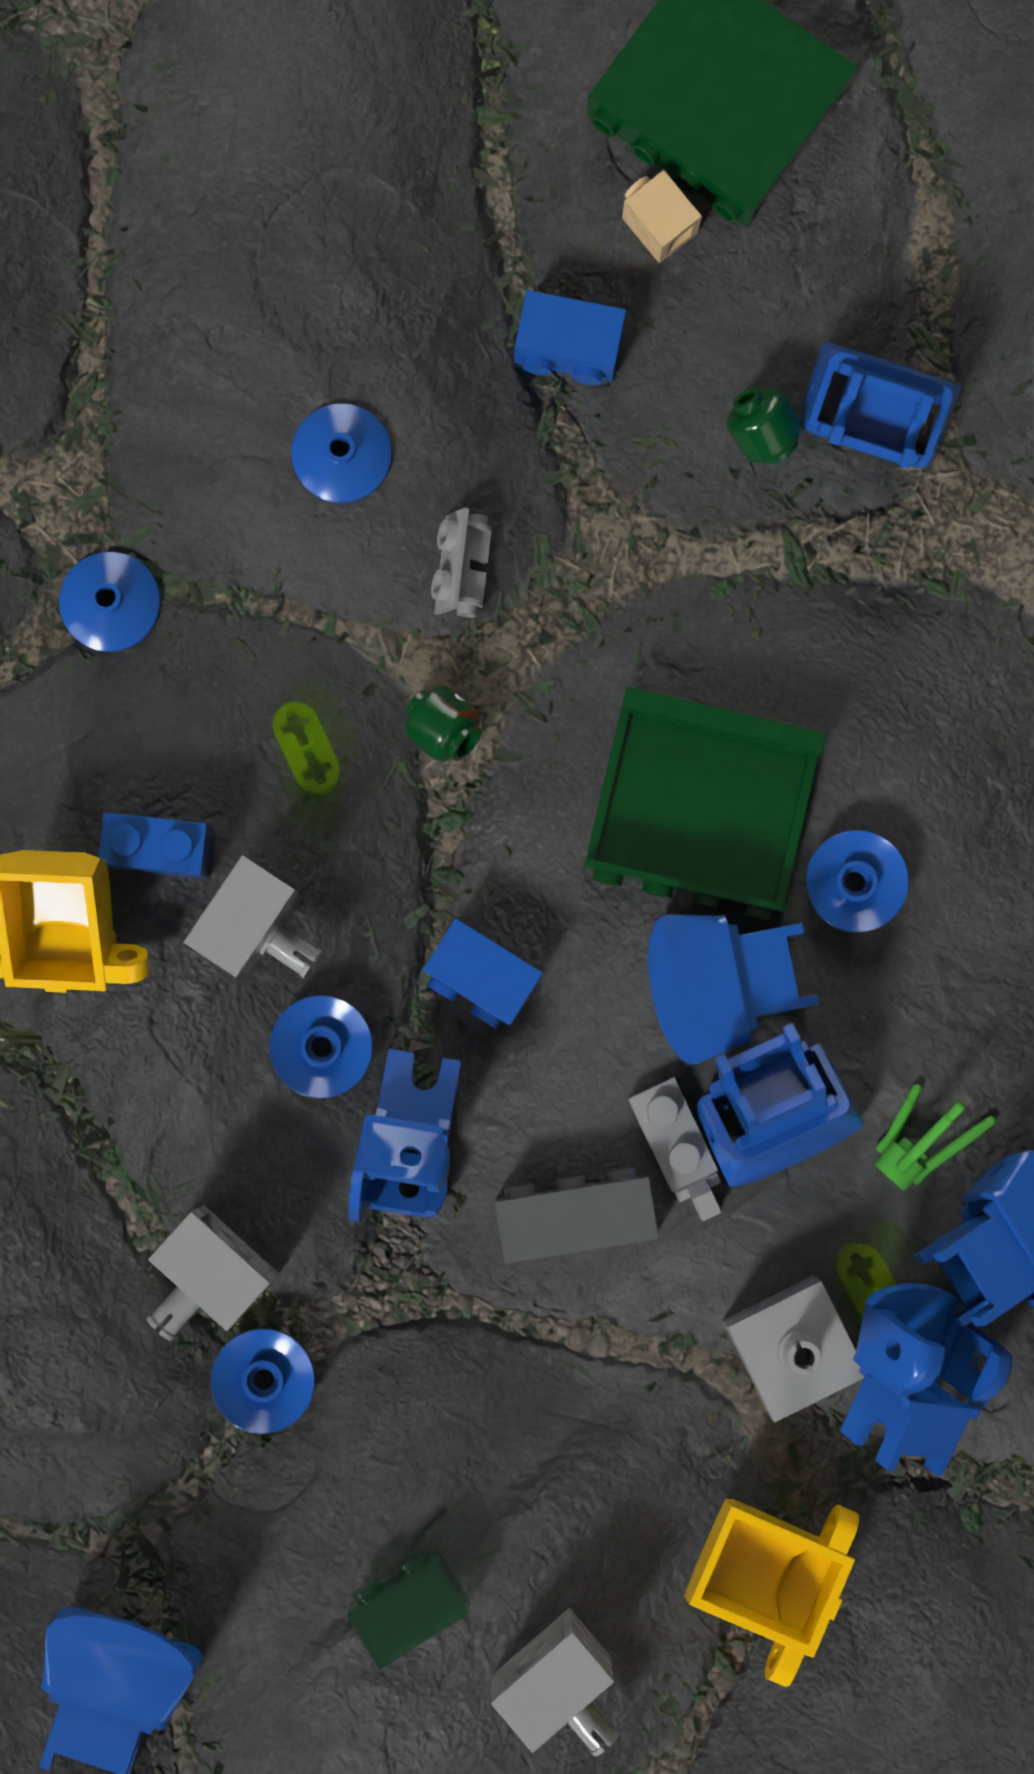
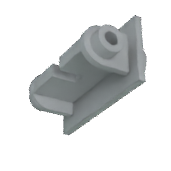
M463 508L446 515L445 520L442 521L439 527L437 546L442 550L440 568L436 571L431 586L432 598L436 600L434 614L437 615L457 609L458 616L474 618L477 617V609L483 608L486 572L471 570L469 567L470 561L480 564L488 563L492 527L488 526L487 516L469 514V508Z

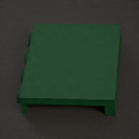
M658 0L588 95L587 115L590 117L593 126L602 134L608 137L616 135L631 145V151L639 160L650 166L658 164L672 174L673 182L683 191L692 195L697 192L712 202V208L720 217L730 223L738 221L748 228L753 221L755 211L836 101L840 102L850 89L858 67L763 0Z
M627 686L583 869L592 871L591 880L599 883L621 887L623 879L643 883L641 892L671 899L673 891L693 895L691 904L721 910L722 902L741 906V916L771 922L772 914L780 916L786 913L787 905L784 904L817 759L823 752L827 733Z

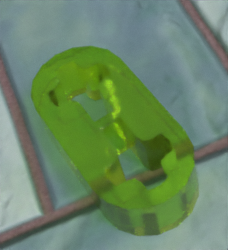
M301 702L286 703L274 715L272 725L274 734L296 781L302 789L313 795L327 794L336 788L341 777V769L336 755L312 708ZM296 713L300 719L307 717L310 719V723L304 727V732L309 740L308 744L300 746L293 733L284 735L283 729L289 725L287 717L290 714ZM314 751L316 758L321 764H331L332 769L325 773L327 781L318 785L314 778L308 780L304 778V774L310 771V765L305 754Z
M852 1242L846 1244L838 1251L834 1265L837 1277L862 1319L865 1302L871 1294L885 1287L897 1285L881 1255L873 1247L861 1242ZM853 1253L858 1254L862 1258L869 1256L872 1263L867 1265L866 1271L873 1283L865 1286L858 1275H847L846 1269L852 1265L849 1257Z

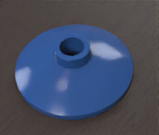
M332 404L314 411L301 423L293 439L291 456L299 481L310 493L332 503H352L369 496L383 483L391 465L392 450L386 429L372 413L351 404ZM338 441L346 442L350 446L349 452L342 457L333 455L331 448L334 443Z
M101 552L86 557L70 570L60 590L59 608L66 628L80 643L97 651L118 652L137 645L152 631L159 616L161 600L156 580L144 564L127 554ZM105 590L114 591L116 596L114 603L108 607L100 606L98 603L99 595Z
M845 831L827 839L813 854L806 872V890L814 910L828 924L848 932H866L888 923L901 909L908 892V871L903 857L891 842L869 831ZM850 873L860 875L863 880V887L859 892H852L846 887L845 880Z
M311 996L290 1005L277 1019L270 1037V1058L275 1072L290 1089L311 1098H330L350 1090L364 1076L371 1061L372 1037L365 1019L352 1005L331 996ZM319 1037L328 1038L332 1044L330 1054L325 1057L316 1055L313 1050V1043Z
M253 1329L234 1337L218 1354L211 1373L212 1396L220 1413L237 1428L255 1434L278 1432L295 1423L307 1409L315 1387L314 1369L306 1350L290 1335L274 1329ZM261 1369L269 1370L274 1376L273 1385L267 1388L259 1386L255 1379L257 1371Z

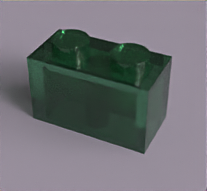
M438 1548L428 1555L425 1554L423 1549L416 1551L396 1566L399 1573L383 1583L379 1577H376L363 1584L352 1594L355 1600L350 1603L347 1616L380 1670L470 1613V1600Z

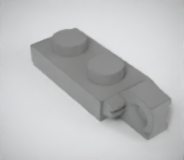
M675 1077L627 1098L670 1191L675 1193L679 1203L691 1198L702 1221L722 1213L710 1189L721 1183L716 1173L718 1169Z

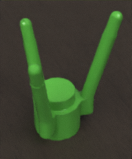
M914 1084L886 1136L875 1147L882 1155L874 1165L903 1191L912 1182L918 1186L931 1171L991 1128L996 1122L995 1118L992 1116L985 1118L925 1161L928 1157L924 1152L964 1111L965 1105L962 1102H957L915 1146L905 1137L897 1144L895 1142L922 1091L921 1085Z

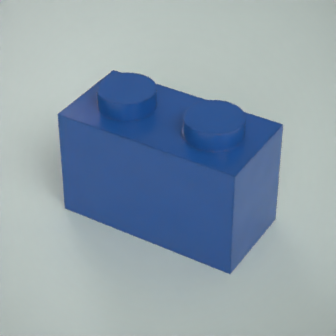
M526 290L514 348V363L522 364V368L525 371L537 375H551L552 370L572 374L573 380L587 385H600L602 380L612 382L626 310Z
M103 813L98 857L106 860L108 869L208 879L214 829L207 823Z
M456 918L422 970L431 976L426 986L452 1002L456 995L460 994L475 1004L470 1013L495 1029L501 1021L509 1026L511 1025L543 974Z

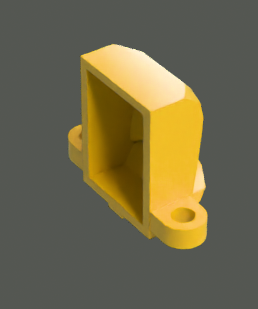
M21 850L0 854V978L4 979L5 987L45 989V992L67 993V990L106 991L109 983L131 984L139 982L149 975L148 952L144 947L135 944H117V936L113 930L110 882L106 860L85 852Z
M725 1499L694 1568L684 1597L688 1604L775 1641L766 1662L764 1675L766 1679L788 1687L795 1678L804 1655L814 1658L830 1619L834 1621L842 1603L840 1595L855 1562V1559L848 1551L857 1532L859 1514L839 1504L835 1505L827 1517L820 1536H817L734 1499Z

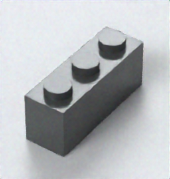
M630 1167L605 1172L606 1181L586 1184L585 1176L582 1175L554 1180V1190L535 1193L534 1184L504 1188L505 1198L495 1199L504 1263L511 1264L659 1239L649 1177L646 1174L637 1176L636 1168Z

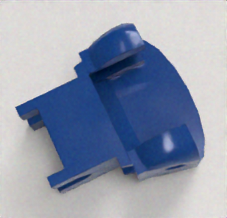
M823 341L803 399L801 422L804 429L810 434L822 438L828 436L829 443L843 445L898 463L899 466L908 469L910 466L924 469L934 462L962 386L906 366ZM836 371L849 377L831 425V419L819 416L833 372ZM932 404H935L937 406L922 448H917L915 444L923 423H926Z
M724 914L718 916L664 915L657 919L648 940L647 970L650 993L662 1032L670 1048L686 1065L698 1064L741 1044L750 1043V1031L758 1028L756 1017L819 1005L817 994L799 998L787 938L803 934L802 923L739 935L737 925H728Z
M793 1023L783 1027L784 1034L728 1060L725 1054L715 1058L720 1080L710 1084V1091L703 1094L698 1102L697 1112L704 1136L730 1187H737L757 1181L798 1164L846 1139L864 1125L855 1104L826 1051L819 1043L808 1045L806 1041L801 1042V1038ZM726 1095L746 1133L737 1138L735 1143H732L719 1116L729 1111Z
M388 1049L376 1115L364 1116L351 1179L349 1221L360 1223L364 1208L418 1217H434L442 1209L447 1196V1176L450 1171L448 1140L459 1083L458 1076L461 1061L443 1058L436 1085L429 1090H420L413 1084L414 1053ZM406 1150H415V1151H417L419 1154L408 1153V1152H404V1151H406ZM403 1183L414 1184L418 1186L419 1192L415 1197L406 1198L400 1194L399 1188Z
M1034 1150L1008 1155L991 1166L978 1178L971 1189L961 1196L966 1203L958 1212L963 1222L914 1255L919 1265L926 1264L932 1259L939 1264L966 1308L952 1318L957 1327H965L970 1322H973L975 1326H986L1024 1299L1029 1307H1034ZM982 1211H984L986 1214L984 1216L976 1217V1215Z
M911 1283L892 1285L874 1292L866 1300L857 1349L853 1357L854 1362L860 1366L859 1373L864 1376V1379L840 1432L856 1445L863 1446L875 1423L884 1424L885 1437L875 1459L876 1462L886 1470L894 1471L901 1455L927 1457L924 1466L935 1475L943 1476L969 1419H977L982 1411L980 1408H986L990 1398L998 1395L1007 1384L1012 1370L1013 1356L1004 1346L971 1322L965 1327H957L952 1318L966 1309L963 1303L950 1292L931 1285ZM982 1355H984L986 1358V1364L983 1370L980 1372L978 1369V1361L979 1358ZM939 1379H944L969 1399L967 1404L961 1403L937 1384Z
M71 1606L59 1609L46 1628L44 1670L40 1685L43 1691L50 1694L49 1701L58 1703L59 1707L39 1768L49 1771L56 1755L59 1754L115 1774H130L144 1732L151 1734L153 1729L162 1730L167 1728L176 1707L201 1663L203 1656L199 1649L175 1639L172 1642L160 1633L132 1621L104 1614H96Z

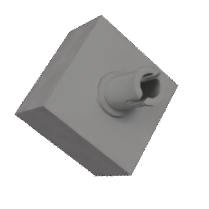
M243 855L183 942L235 978L246 981L266 953L300 974L302 978H306L313 967L298 958L296 953L299 952L317 963L323 952L285 928L287 920L304 896Z
M203 1205L190 1212L148 1259L177 1287L146 1320L155 1330L172 1314V1319L159 1332L162 1337L172 1341L176 1333L201 1308L224 1330L228 1331L280 1273Z
M814 1275L722 1320L768 1415L774 1423L864 1379V1376L859 1373L860 1366L853 1360L856 1350L822 1281Z
M570 1607L491 1675L490 1704L532 1754L567 1723L590 1749L594 1757L605 1751L602 1746L604 1742L610 1747L619 1736V1732L610 1725L592 1703L594 1699L614 1683L610 1655Z

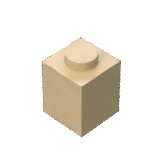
M664 170L651 180L648 176L642 177L625 193L626 200L624 201L622 219L658 263H661L698 233L702 216Z

